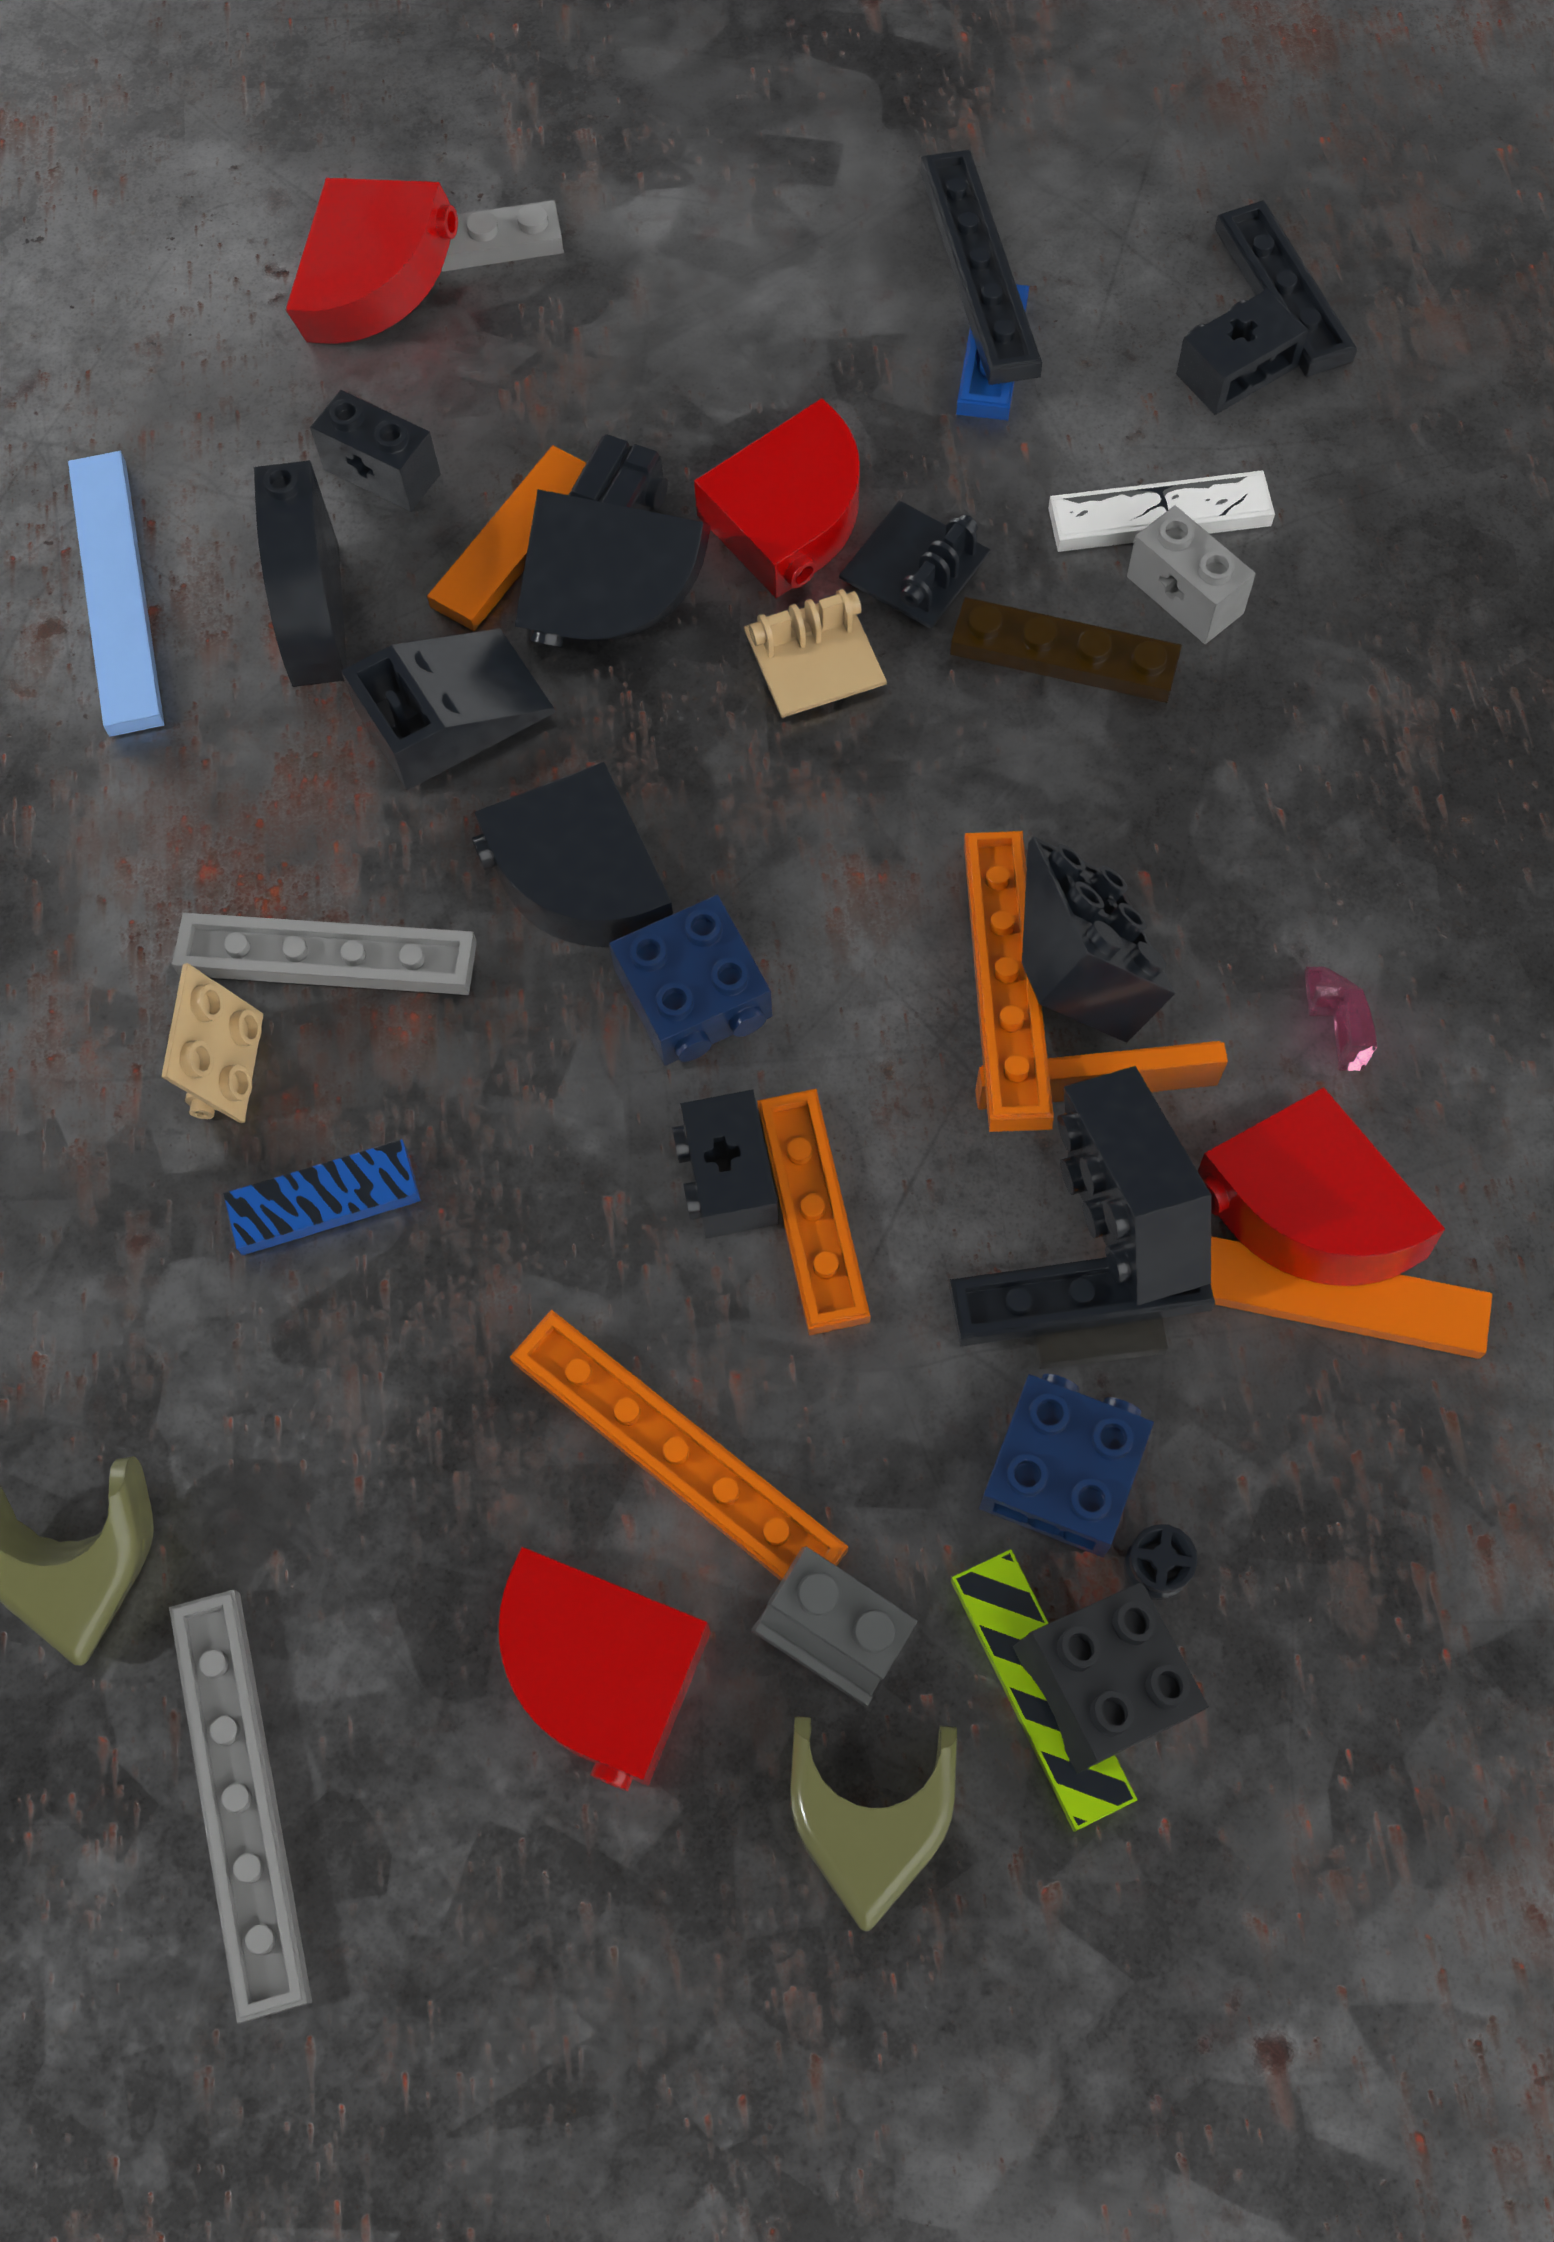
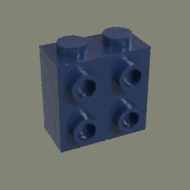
M718 894L609 943L614 970L664 1066L677 1060L681 1062L695 1060L704 1055L711 1048L712 1044L732 1035L736 1037L749 1035L762 1027L766 1019L772 1017L771 990Z
M1028 1374L979 1509L1104 1558L1112 1545L1154 1421L1141 1417V1410L1127 1401L1106 1397L1102 1402L1078 1393L1079 1387L1064 1377L1054 1374H1043L1042 1378Z

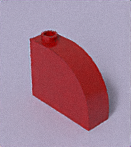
M351 178L325 179L285 309L307 343L338 344L376 335L410 314L428 295L441 273L450 241L455 238L458 231L457 211L450 204L440 182Z
M821 398L694 480L697 516L704 523L711 526L710 530L776 599L790 589L802 587L809 582L817 571L828 564L841 551L852 534L859 510L860 461L856 441L851 430L841 416Z
M1324 1087L1205 1152L1198 1168L1199 1175L1211 1193V1214L1218 1215L1235 1237L1260 1259L1285 1273L1311 1282L1327 1285L1354 1286L1381 1282L1395 1277L1428 1259L1445 1231L1444 1226Z
M521 1547L504 1588L499 1614L501 1658L506 1676L515 1696L533 1721L556 1743L569 1752L594 1763L590 1776L627 1792L632 1780L649 1786L711 1634L708 1622Z

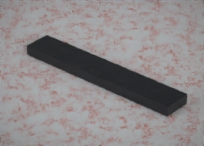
M963 150L922 156L920 172L988 384L993 385L1041 378L1042 360L971 151Z

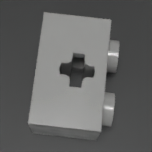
M1176 505L1135 536L1127 577L1204 644H1207L1244 614L1256 575L1252 569Z

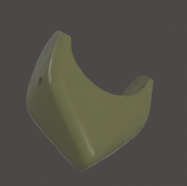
M135 1456L116 1459L113 1462L109 1476L108 1518L104 1528L96 1536L88 1537L81 1541L58 1542L52 1538L39 1537L31 1528L17 1520L0 1485V1602L74 1665L82 1666L90 1659L141 1571L151 1547L154 1532L152 1510L144 1472L139 1460Z
M795 1716L790 1795L796 1831L806 1851L858 1927L863 1931H870L932 1859L944 1841L950 1827L955 1802L957 1727L940 1726L935 1766L931 1777L921 1790L908 1800L890 1807L868 1808L856 1805L838 1796L822 1780L811 1754V1717Z

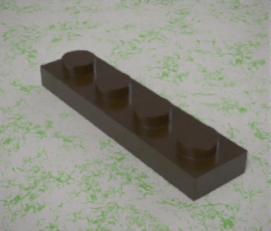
M964 597L951 641L950 655L1168 703L1182 645Z

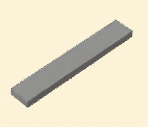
M230 1590L169 1607L236 2019L237 2023H244L312 2003L241 1596L236 1590Z

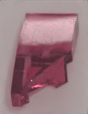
M1306 967L1305 979L1309 1016H1333L1339 1071L1364 1070L1378 1045L1373 1019L1363 990L1345 977L1326 967Z

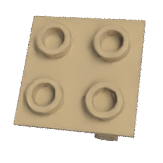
M841 589L836 591V595L821 599L817 604L812 599L805 601V607L801 609L796 604L789 606V612L786 610L767 617L765 614L757 616V622L744 626V631L781 718L887 685L886 678L857 614L861 613V604L855 591L846 594Z
M186 963L182 966L161 1077L188 1092L185 1102L190 1105L189 1114L200 1119H212L215 1110H218L239 1123H245L249 1096L252 1090V1078L258 1043L262 1033L263 1013Z

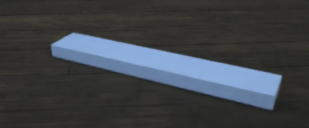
M121 450L68 461L103 727L109 737L164 726L126 461Z

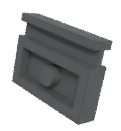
M802 1547L768 1601L765 1611L758 1622L754 1624L751 1631L861 1705L868 1706L873 1698L871 1695L880 1680L886 1676L918 1620L810 1548Z

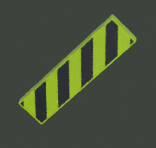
M1010 1549L953 1576L951 1583L1073 1832L1136 1802L1138 1799L1115 1755L1078 1774L1076 1773L1065 1752L1060 1729L1046 1698L1033 1678L1023 1668L1013 1648V1645L1030 1632L1049 1623L1012 1550Z

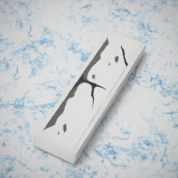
M1263 470L1050 496L1048 507L1058 552L1134 543L1135 536L1174 505L1209 534L1272 526L1275 516Z

